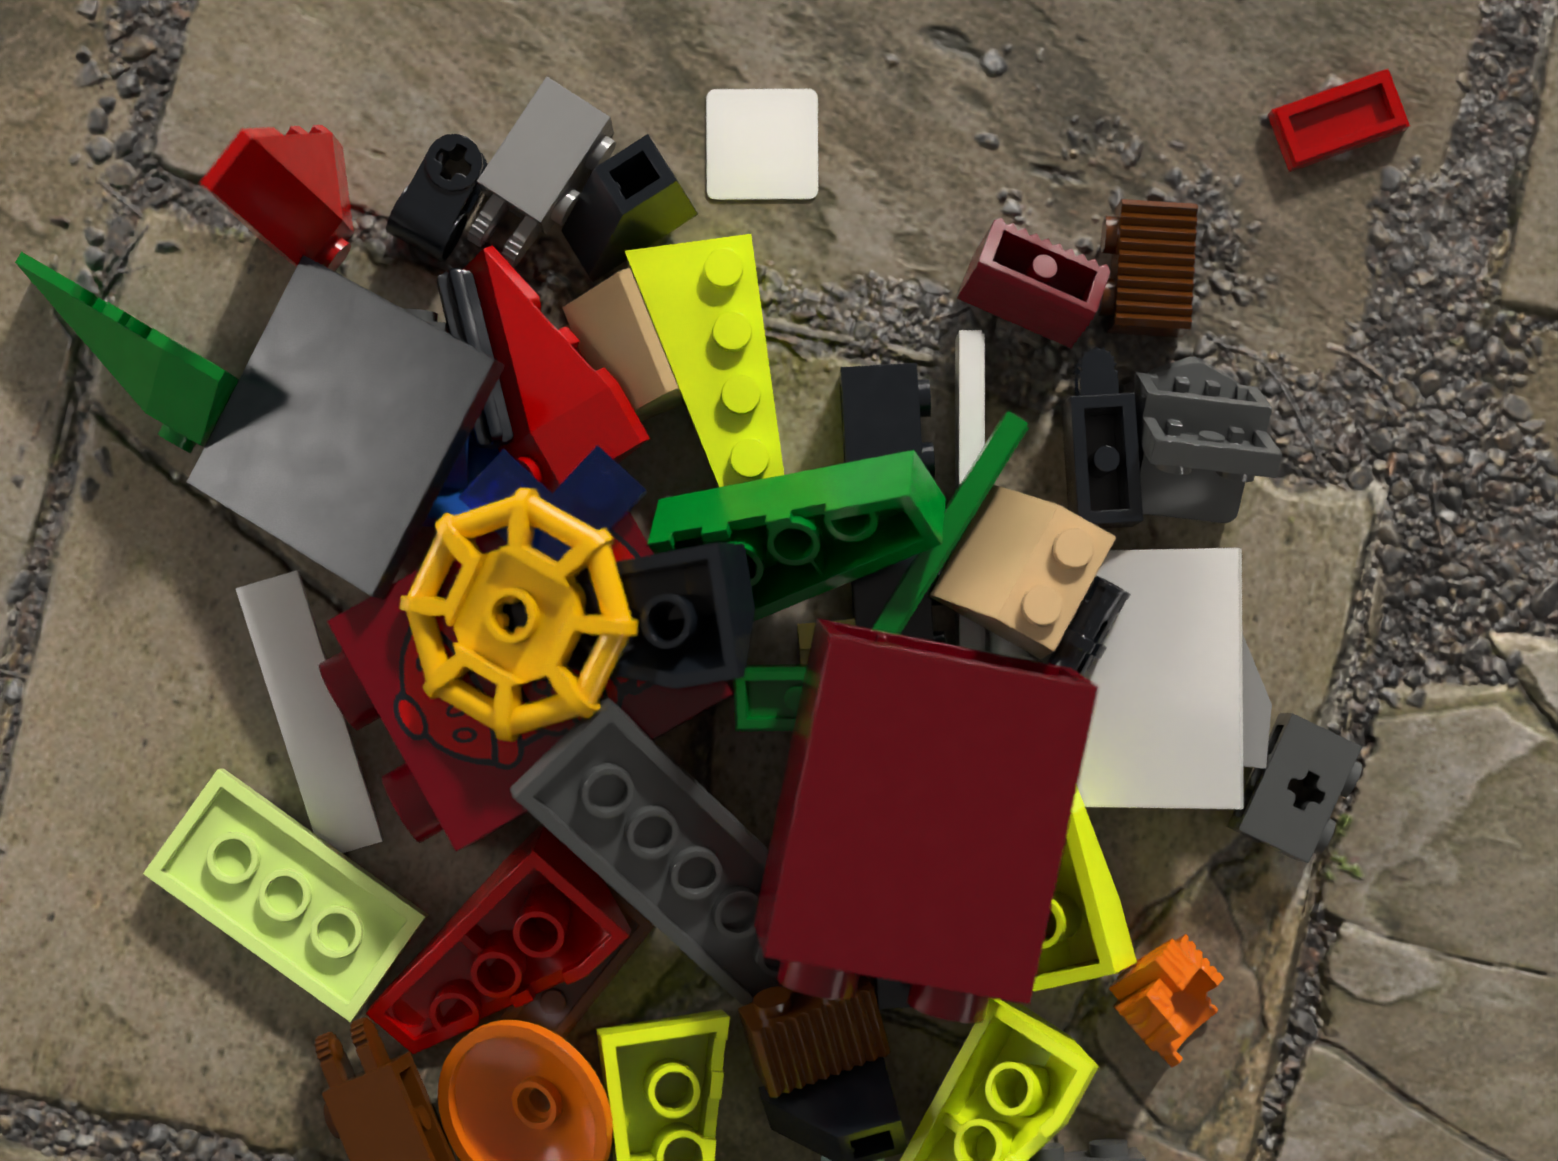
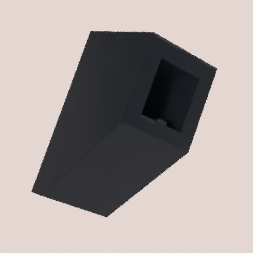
M647 134L593 169L561 231L589 278L594 282L627 261L626 250L647 248L697 216L698 213Z
M879 1056L875 1062L866 1061L863 1066L855 1065L851 1071L842 1070L839 1075L831 1074L827 1080L818 1079L815 1084L806 1083L802 1089L794 1088L791 1093H781L778 1098L770 1097L764 1086L758 1087L771 1130L831 1161H876L904 1153L907 1148L901 1118L884 1057Z

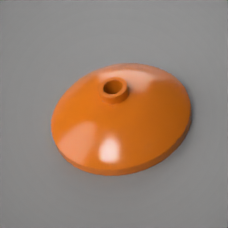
M494 1021L474 1029L462 1038L447 1055L439 1077L438 1107L445 1134L461 1161H608L613 1142V1121L607 1095L587 1060L559 1035L544 1027L526 1021Z

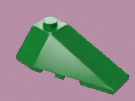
M21 252L15 261L17 266L147 415L163 423L157 435L190 454L196 444L205 447L239 379Z

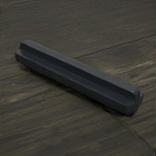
M454 268L439 275L436 283L449 334L494 358L473 274L469 270ZM499 379L473 427L476 445L479 448L497 449L511 443L513 439V432Z

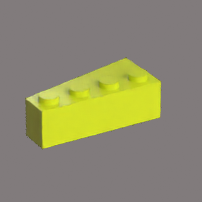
M745 234L626 250L625 254L629 267L717 486L724 487L784 475L752 235Z
M722 1009L596 1028L604 1091L607 1095L613 1121V1161H715L717 1142L715 1136L719 1100H721L723 1087L726 1040H728L730 1016Z

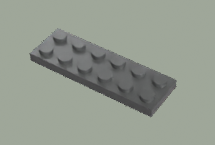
M605 695L599 701L600 709L590 718L582 717L510 788L514 799L743 1006L753 1003V998L762 990L777 986L785 987L777 980L781 960L763 956L754 927V919L769 849Z

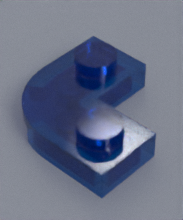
M597 445L553 493L503 449L458 498L473 510L512 497L519 488L535 489L540 499L597 531L606 529L610 533L644 497L647 490ZM508 526L495 530L509 544ZM536 527L532 543L533 547L556 560H561L572 549V547Z

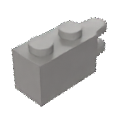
M546 76L477 180L482 192L489 200L471 226L467 236L468 240L481 247L493 236L506 212H512L521 218L522 221L505 243L502 256L513 268L517 266L540 231L547 235L555 222L561 226L565 224L581 194L577 191V188L588 171H593L595 167L610 158L616 145V141L611 139L614 134L611 118Z

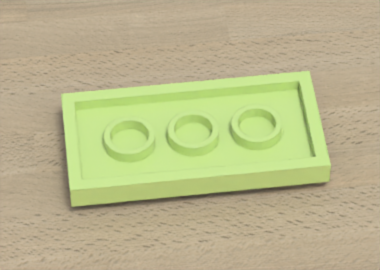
M224 768L217 769L143 872L149 879L349 1022H352L357 1017L428 917V914Z

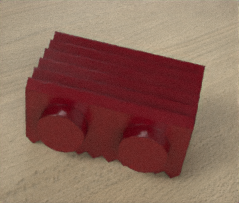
M999 218L993 221L973 254L957 299L1072 349L1074 343L1077 342L1082 332L1085 331L1091 320H1093L1111 271L1107 264L1099 266L1096 259L1087 261L1084 254L1076 256L1073 249L1064 251L1061 244L1052 246L1049 238L1040 240L1037 233L1029 235L1026 228L1017 230L1014 223L1006 225L1003 218Z

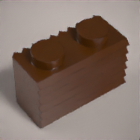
M1121 199L1114 209V216H1104L1101 233V253L1112 254L1111 278H1108L1098 306V315L1109 316L1108 333L1179 338L1191 330L1197 204Z
M860 974L856 996L852 999L834 1000L799 993L786 987L777 986L762 990L753 998V1003L738 1008L754 1068L770 1097L778 1098L781 1093H791L794 1088L802 1089L806 1083L815 1084L818 1079L827 1080L831 1074L839 1075L842 1070L851 1071L855 1065L863 1066L866 1061L875 1062L879 1056L887 1057L890 1053L875 991L866 975Z

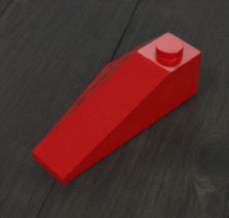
M313 125L309 133L300 126H291L286 135H283L274 127L241 129L199 182L257 238L295 267H297L304 255L335 271L345 260L351 249V244L347 241L353 235L354 230L343 147L334 134L323 125Z
M493 245L482 249L463 270H469L473 274L494 359L505 364L499 380L513 432V439L511 443L498 448V451L516 491L519 488L535 489L540 499H543L600 466H603L606 472H609L647 442L650 437L616 379L605 367L595 371L576 351L580 340L567 326L558 330L541 312L539 295Z
M541 824L498 866L370 1005L366 1015L408 1051L416 1054L476 1027L480 1019L506 1007L514 1005L516 1009L533 1001L536 994L564 981L569 985L586 977L630 936L631 928L605 880L548 828Z

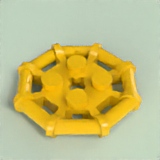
M519 488L512 497L456 516L450 513L443 515L435 523L437 534L408 595L401 596L400 610H404L407 613L426 682L422 687L430 699L439 697L493 729L496 737L504 741L514 742L522 733L580 715L584 718L593 716L600 709L598 699L630 635H637L638 621L631 618L611 550V545L614 543L612 536L606 529L597 531L540 499L537 490ZM508 526L509 545L499 548L500 550L482 554L475 543L474 537ZM536 527L572 547V549L558 561L533 547L532 543ZM456 558L463 566L448 598L436 597ZM586 567L589 569L602 615H585L586 596L581 586L576 583L574 575ZM522 600L526 606L525 612L528 614V621L526 626H519L512 633L507 629L510 618L502 612L503 605L505 603L515 604ZM439 615L445 616L447 626H454L458 643H453L456 655L449 660L436 620V616ZM582 633L600 634L580 677H578L567 666V663ZM470 669L497 685L495 699L462 680ZM548 677L558 694L523 705L521 701V685Z

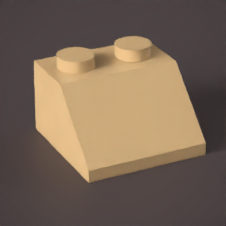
M630 267L617 272L562 307L569 323L566 326L580 340L576 351L595 371L606 368L620 384L640 421L683 405L679 388Z
M993 484L964 531L929 597L1035 657L1043 659L1055 651L1116 537L1058 504Z

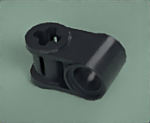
M446 134L436 139L429 147L411 183L404 189L396 201L387 221L386 232L440 262H444L454 250L464 232L469 215L482 193L477 180L488 163L478 146L471 139L460 134ZM465 155V160L471 167V171L467 176L456 173L451 179L450 173L444 167L445 163L449 159L459 162Z

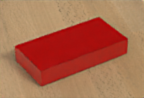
M1388 68L1272 109L1268 114L1289 172L1404 132L1410 127Z

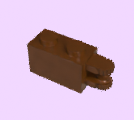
M362 1017L350 1024L351 1038L364 1071L355 1074L343 1045L336 1034L327 1032L316 1037V1043L314 1044L315 1052L330 1087L322 1092L325 1101L324 1118L332 1135L337 1139H341L350 1161H456L410 1051L390 1059L383 1041L378 1035L375 1024L368 1017Z

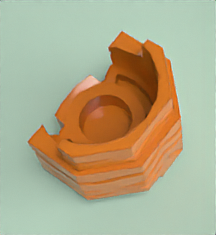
M1187 934L1176 940L1172 938L1137 959V963L1125 968L1108 988L1118 999L1113 1005L1114 1009L1131 1029L1140 1036L1142 1042L1151 1051H1156L1171 1068L1181 1063L1183 1059L1177 1052L1181 1044L1198 1027L1217 1013L1218 1008L1211 1004L1208 991L1216 988L1224 979L1214 966H1210V961L1207 958H1203L1202 951L1196 950L1195 943L1189 941Z

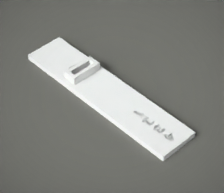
M299 570L237 587L236 592L313 833L341 853L383 842L382 832L346 719L331 697L319 671V664L327 660Z

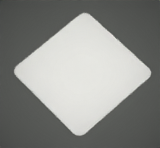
M713 89L709 91L706 97L707 194L710 198L716 200L812 199L818 194V96L814 90Z

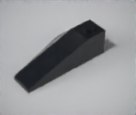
M713 543L615 562L631 618L638 621L637 635H630L610 677L645 681L676 689L744 678L755 614L745 544ZM588 567L574 575L576 583L581 586L586 596L585 615H602ZM522 600L515 604L505 603L503 605L502 612L510 618L507 629L512 633L517 627L526 626L528 621V614L525 612L526 606ZM582 633L567 663L569 668L583 670L600 634Z

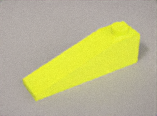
M1078 787L1033 992L1116 974L1137 963L1119 895Z
M989 998L985 1020L974 1024L900 1161H1028L1068 1124L1099 1066L1070 1035L1021 1003Z

